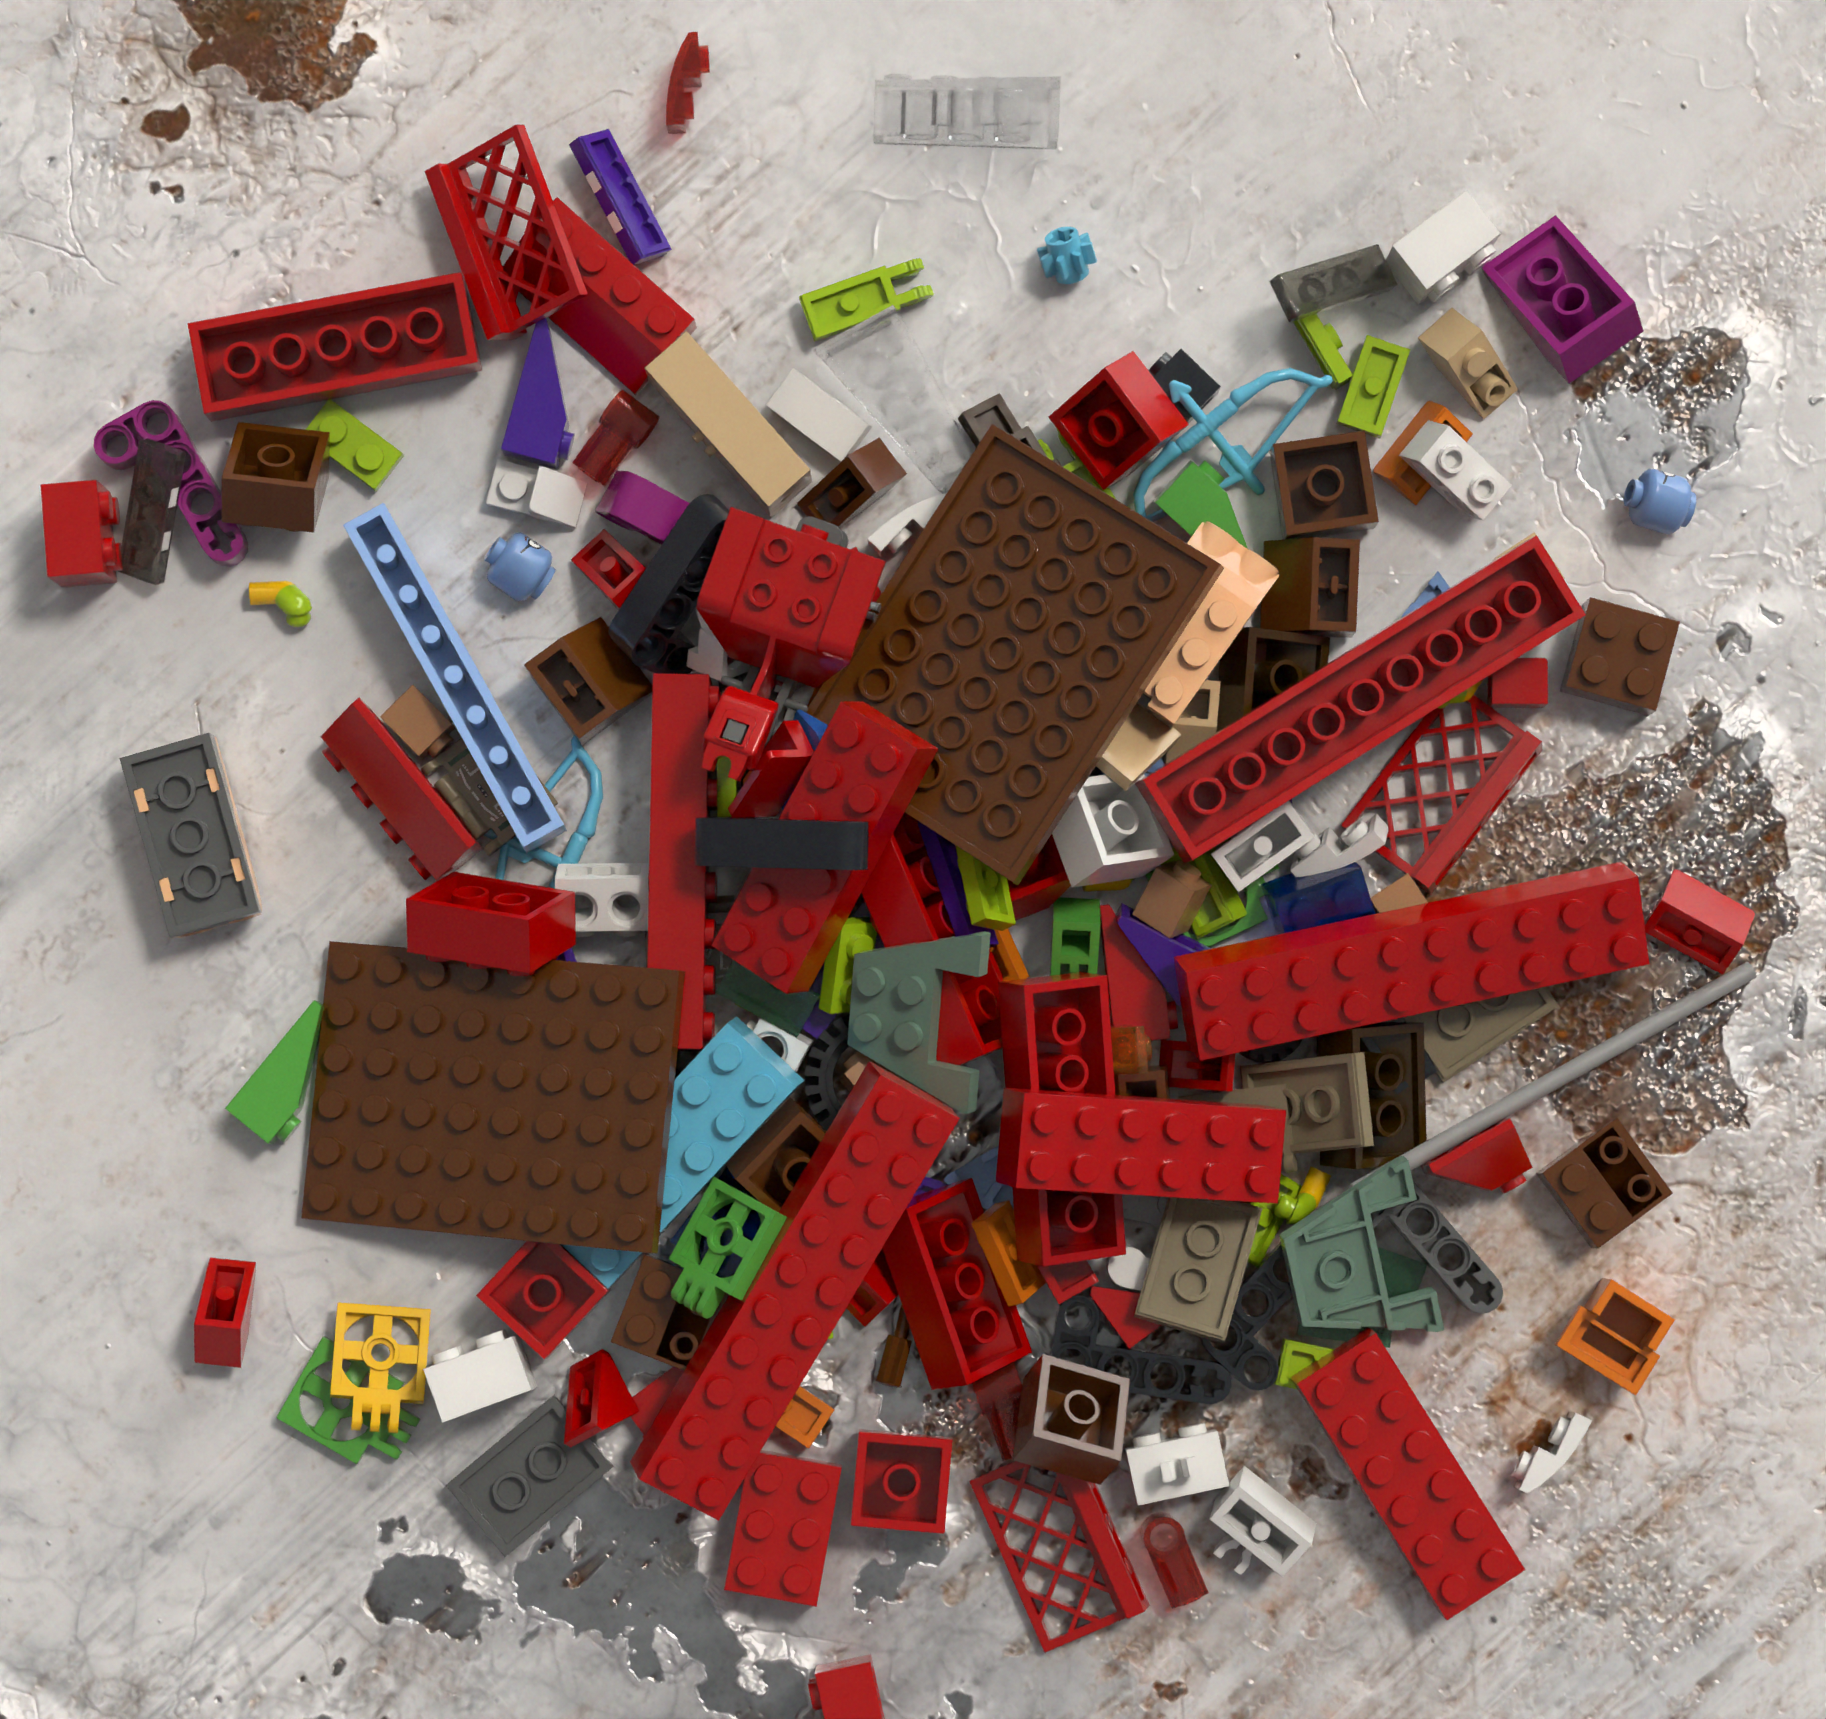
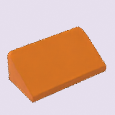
M1427 401L1373 469V472L1414 505L1420 502L1431 488V485L1407 464L1399 454L1428 420L1448 425L1466 442L1473 435L1445 406L1433 401Z

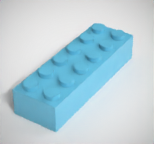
M738 1017L729 1021L675 1079L660 1235L805 1081ZM561 1244L607 1289L616 1283L643 1254V1252Z

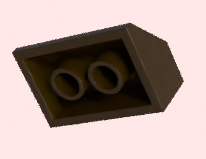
M1243 627L1220 659L1218 681L1221 682L1216 733L1328 664L1330 637Z
M1424 1022L1374 1023L1317 1036V1057L1364 1052L1374 1146L1319 1151L1321 1166L1348 1169L1381 1167L1427 1141ZM1372 1037L1382 1053L1370 1052L1361 1038ZM1406 1081L1409 1087L1397 1094L1394 1089L1400 1083Z

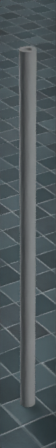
M1749 962L1743 963L1400 1156H1404L1409 1160L1411 1171L1755 979L1757 976L1754 968ZM1381 1167L1359 1178L1358 1180L1350 1183V1187L1359 1183L1360 1181H1362L1363 1179H1365Z

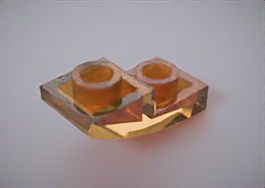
M1111 1026L1114 1074L1148 1073L1147 1062L1152 1058V1045L1149 1036L1145 1034L1144 1026Z

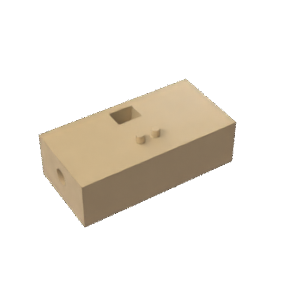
M687 331L645 367L651 385L695 433L692 436L693 440L697 444L702 441L707 446L704 452L709 457L714 454L770 518L812 482L810 468Z

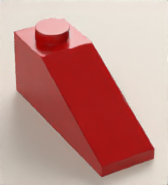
M1109 904L1100 905V929L1105 974L1108 979L1113 1045L1170 1039V1029H1178L1175 1001L1167 1002L1164 988L1117 924V916Z

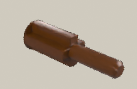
M902 1304L894 1335L887 1336L877 1379L875 1380L882 1385L896 1388L902 1387L901 1382L912 1343L911 1340L907 1339L910 1326Z

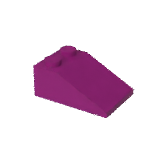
M1556 215L1481 267L1484 275L1537 348L1568 384L1644 332L1634 300Z

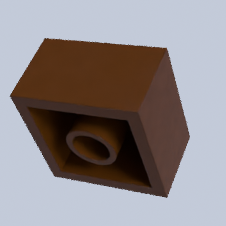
M238 422L222 475V522L243 526L286 529L292 532L314 533L329 479L330 432Z
M1365 431L1272 445L1269 453L1283 539L1321 537L1369 530L1376 527L1379 519Z
M1590 597L1582 606L1586 615L1578 621L1560 692L1649 716L1656 711L1680 621Z
M790 1097L726 1163V1166L733 1177L757 1200L779 1212L827 1131Z
M1042 1354L1023 1378L1013 1460L1101 1485L1121 1462L1130 1379Z

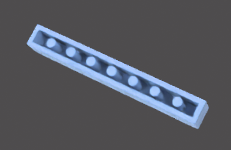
M382 503L343 525L525 852L528 853L566 832L567 830L386 505Z

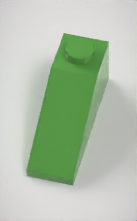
M1190 460L1153 500L1191 537L1202 522L1208 521L1223 529L1236 539L1238 543L1247 548L1228 494L1219 486L1225 478L1205 460L1199 467Z
M1059 897L1053 903L1049 976L1077 972L1097 974L1100 938V899Z
M314 1000L225 1108L268 1144H274L278 1138L282 1142H286L302 1122L296 1116L304 1106L320 1037L324 1006L319 1001Z

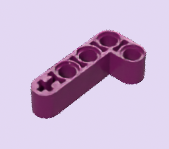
M157 400L145 402L105 424L97 431L93 446L99 458L109 467L115 470H125L149 457L153 459L170 492L172 489L178 488L176 502L202 549L215 563L231 567L244 560L248 553L246 535L239 524L222 522V493L179 416L168 404ZM157 413L168 415L169 425L163 433L158 435L148 433L147 422L150 417ZM116 436H125L129 442L126 453L117 458L108 456L107 444ZM179 453L189 454L192 459L189 470L181 475L170 473L169 463L172 457ZM203 492L212 494L214 498L212 509L203 515L194 514L191 508L194 497ZM218 523L221 530L230 539L236 538L230 542L232 551L225 554L221 549L215 550L220 545V541L210 526Z
M617 470L595 512L622 528L637 531L662 545L690 503L637 474Z

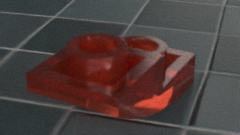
M689 32L671 72L666 104L668 134L686 133V120L694 119L693 91L684 92V88L702 87L701 73H710L708 45H700L698 32Z

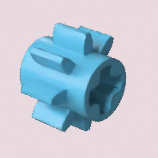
M1061 227L1051 231L1045 237L1046 246L1037 249L1045 277L1049 278L1055 275L1056 281L1061 284H1073L1083 280L1089 274L1088 264L1097 263L1089 234L1084 233L1079 236L1078 230L1074 227Z

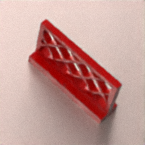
M516 124L450 163H438L424 171L487 340H515L527 333L526 328L588 295L525 125ZM513 141L519 153L515 171L500 164L506 145ZM476 162L487 166L480 190L473 187L466 169ZM498 172L512 178L505 201L491 195ZM523 183L531 186L535 195L531 213L516 207ZM488 203L503 209L496 232L488 228L484 217ZM514 214L528 220L521 243L507 238ZM539 226L546 228L551 238L547 255L532 249ZM504 245L519 251L512 274L504 271L500 260ZM529 256L544 263L537 286L523 280ZM555 268L563 271L570 289L560 296L548 291ZM520 287L534 293L529 313L521 316L516 303Z
M1475 695L1465 701L1471 706L1473 723L1446 726L1445 708H1436L1425 715L1341 824V827L1346 830L1352 823L1359 820L1366 810L1386 807L1389 827L1386 840L1390 839L1391 850L1383 845L1374 852L1402 873H1409L1416 885L1429 895H1432L1543 750L1541 740L1528 731L1524 732ZM1477 711L1489 720L1478 722ZM1439 717L1441 727L1429 729ZM1500 727L1512 736V739L1502 751L1483 754L1479 729ZM1474 730L1478 754L1450 758L1447 734ZM1442 735L1445 759L1418 763L1416 745L1423 737ZM1411 753L1413 764L1402 765ZM1495 760L1485 773L1484 761ZM1479 762L1481 779L1476 786L1455 790L1451 766ZM1446 767L1450 791L1422 795L1419 770ZM1414 771L1417 796L1390 799L1388 782L1392 776L1397 773ZM1383 789L1384 800L1373 802ZM1467 796L1457 809L1456 797ZM1451 798L1453 815L1446 824L1427 827L1423 802ZM1418 803L1421 828L1394 831L1391 807ZM1439 832L1429 845L1428 834ZM1423 835L1425 852L1412 867L1397 855L1395 838Z
M1013 1461L971 1479L969 1482L1044 1653L1125 1618L1129 1619L1145 1612L1150 1606L1097 1484L1056 1473L1057 1476L1053 1487L1049 1491L1026 1482L1032 1465ZM1024 1468L1020 1479L1009 1475ZM999 1478L1017 1485L1009 1509L991 1503L984 1485ZM1060 1483L1066 1497L1056 1494ZM1023 1488L1048 1498L1039 1522L1014 1512ZM1053 1501L1072 1508L1076 1519L1070 1534L1045 1524ZM996 1513L1006 1516L1002 1526ZM1011 1519L1036 1528L1028 1552L1009 1544L1006 1532ZM1079 1526L1085 1540L1075 1537ZM1042 1531L1067 1541L1058 1565L1033 1555ZM1072 1544L1091 1551L1095 1562L1089 1577L1064 1567ZM1015 1555L1025 1559L1021 1569ZM1030 1562L1055 1571L1047 1595L1028 1587L1024 1577ZM1098 1570L1104 1583L1094 1580ZM1061 1574L1086 1584L1077 1608L1052 1598ZM1091 1586L1109 1593L1116 1608L1115 1612L1099 1617L1083 1610ZM1034 1598L1044 1602L1040 1612ZM1049 1605L1074 1614L1068 1632L1054 1638L1050 1637L1043 1621ZM1080 1617L1091 1621L1076 1628Z

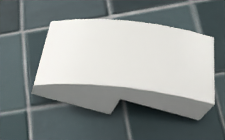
M792 368L766 404L839 461L853 453L872 428V426L840 401L830 396L794 368Z
M947 493L925 499L895 515L868 538V545L880 556L888 549L895 554L912 537L913 533L908 530L912 525L921 532L923 531Z
M1376 814L1366 822L1359 819L1352 823L1342 833L1341 839L1330 827L1318 836L1313 832L1315 838L1295 851L1290 871L1295 877L1312 876L1352 864L1386 843L1389 827Z
M1569 1411L1566 1419L1559 1416L1548 1439V1442L1554 1444L1551 1453L1533 1445L1530 1453L1523 1451L1512 1473V1476L1518 1479L1514 1488L1528 1494L1552 1477L1576 1450L1592 1420L1572 1411Z

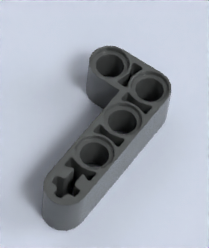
M1414 1181L1417 1200L1371 1213L1373 1228L1387 1218L1450 1293L1468 1311L1480 1314L1489 1313L1495 1310L1501 1303L1503 1288L1499 1279ZM1415 1208L1424 1209L1430 1216V1227L1422 1235L1413 1234L1407 1227L1406 1220L1408 1214ZM1448 1243L1457 1246L1461 1252L1460 1263L1452 1270L1442 1268L1437 1259L1439 1249ZM1471 1264L1476 1267V1270L1468 1273L1469 1276L1478 1284L1488 1282L1490 1286L1486 1291V1295L1489 1298L1486 1303L1480 1300L1473 1302L1470 1300L1469 1297L1473 1295L1474 1291L1466 1280H1460L1458 1285L1453 1282L1454 1278L1465 1274Z

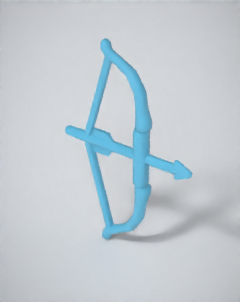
M1292 368L1267 372L1252 382L1231 391L1230 398L1223 401V403L1219 404L1218 407L1207 415L1188 394L1192 390L1190 386L1176 380L1171 381L1169 389L1172 402L1177 403L1180 401L1197 423L1183 433L1176 442L1169 441L1155 460L1143 471L1133 493L1135 512L1152 522L1168 516L1162 509L1146 515L1144 496L1152 479L1183 452L1186 453L1191 450V448L1207 436L1222 452L1219 464L1229 475L1219 486L1224 489L1244 480L1256 494H1263L1265 488L1253 471L1316 390L1328 387L1333 381L1332 377L1325 375L1322 378H1318ZM1291 379L1309 385L1253 458L1242 445L1231 446L1217 429L1231 418L1240 406L1272 383Z
M574 735L571 739L572 751L545 783V786L551 792L577 758L583 763L590 774L591 795L576 832H573L562 857L539 847L526 853L518 837L515 836L500 848L495 879L504 880L508 856L522 863H527L535 858L555 867L556 870L558 864H578L588 843V838L595 835L598 814L603 800L602 774ZM492 829L484 835L492 840L498 837ZM556 871L549 883V888H555Z

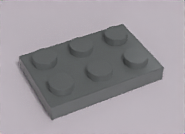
M555 1394L446 1484V1487L504 1557L509 1555L614 1467L591 1438L571 1448L564 1444L567 1409Z

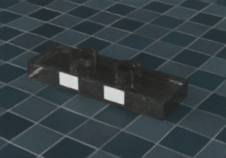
M1378 244L1278 274L1269 281L1288 322L1389 292L1398 285Z
M149 438L139 441L121 545L123 570L118 572L153 585L164 583L186 457L185 451Z

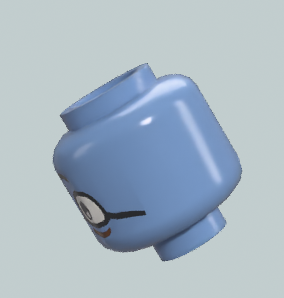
M1648 469L1637 480L1632 479L1628 483L1624 494V505L1629 507V517L1633 524L1660 533L1672 534L1680 527H1686L1691 521L1696 507V494L1691 492V486L1686 478L1657 469Z
M521 532L511 535L507 541L498 537L484 558L485 561L490 563L487 571V579L490 584L516 601H524L530 596L533 599H537L547 587L556 571L551 566V552Z

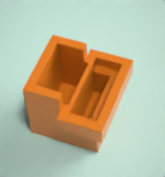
M1602 1278L1585 1306L1579 1305L1554 1345L1626 1391L1637 1395L1660 1358V1355L1654 1351L1657 1350L1675 1319L1614 1280Z

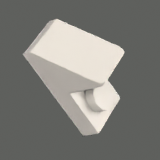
M497 459L486 504L498 509L576 528L588 484L546 467L539 466V469Z

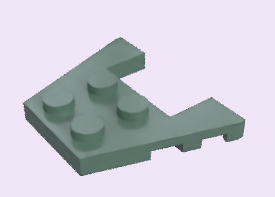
M984 931L959 937L953 936L934 941L866 950L854 954L847 1045L960 1113L969 1114L976 1111L979 1070L936 1060L943 970L974 977L986 975L988 971L991 933Z
M1404 1156L1395 1158L1279 1234L1297 1319L1303 1327L1361 1329L1362 1326L1386 1327L1388 1330L1405 1331V1328L1425 1329L1427 1332H1440L1444 1330L1437 1292L1431 1286L1388 1298L1371 1213L1417 1200L1409 1160Z

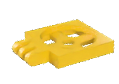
M337 1303L330 1398L353 1399L351 1430L360 1431L363 1424L362 1412L371 1413L370 1432H379L381 1414H390L387 1422L388 1433H398L400 1403H424L426 1376L423 1369L427 1368L431 1309ZM374 1316L373 1334L365 1342L344 1340V1335L353 1324L365 1317ZM393 1317L403 1321L412 1329L419 1345L398 1344L391 1337ZM378 1344L387 1346L390 1351L388 1359L382 1362L376 1361L371 1355L372 1348ZM342 1360L365 1362L366 1366L370 1368L368 1388L357 1387L348 1379L342 1369ZM395 1364L417 1365L416 1374L405 1386L398 1390L387 1389L390 1368Z

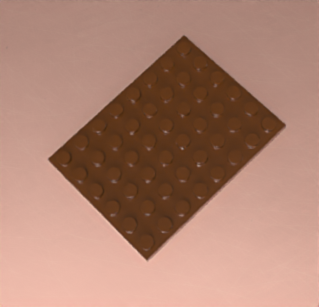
M992 424L876 601V603H881L880 612L870 611L878 615L877 620L873 623L865 619L850 664L822 684L809 704L806 713L829 725L841 701H863L937 747L938 751L905 813L1016 885H1019L1224 570V567L1214 559Z
M329 941L323 1000L324 1010L320 1029L301 1218L658 1254L685 972L669 969L551 960L535 970V973L532 975L512 976L507 973L506 969L501 968L472 969L466 966V962L455 960L432 962L426 959V955L407 952L405 947Z

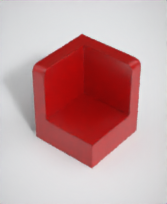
M1517 658L1487 677V705L1491 708H1543L1548 704V661L1546 658Z
M1087 1260L1044 1267L1036 1265L1058 1304L1099 1282Z

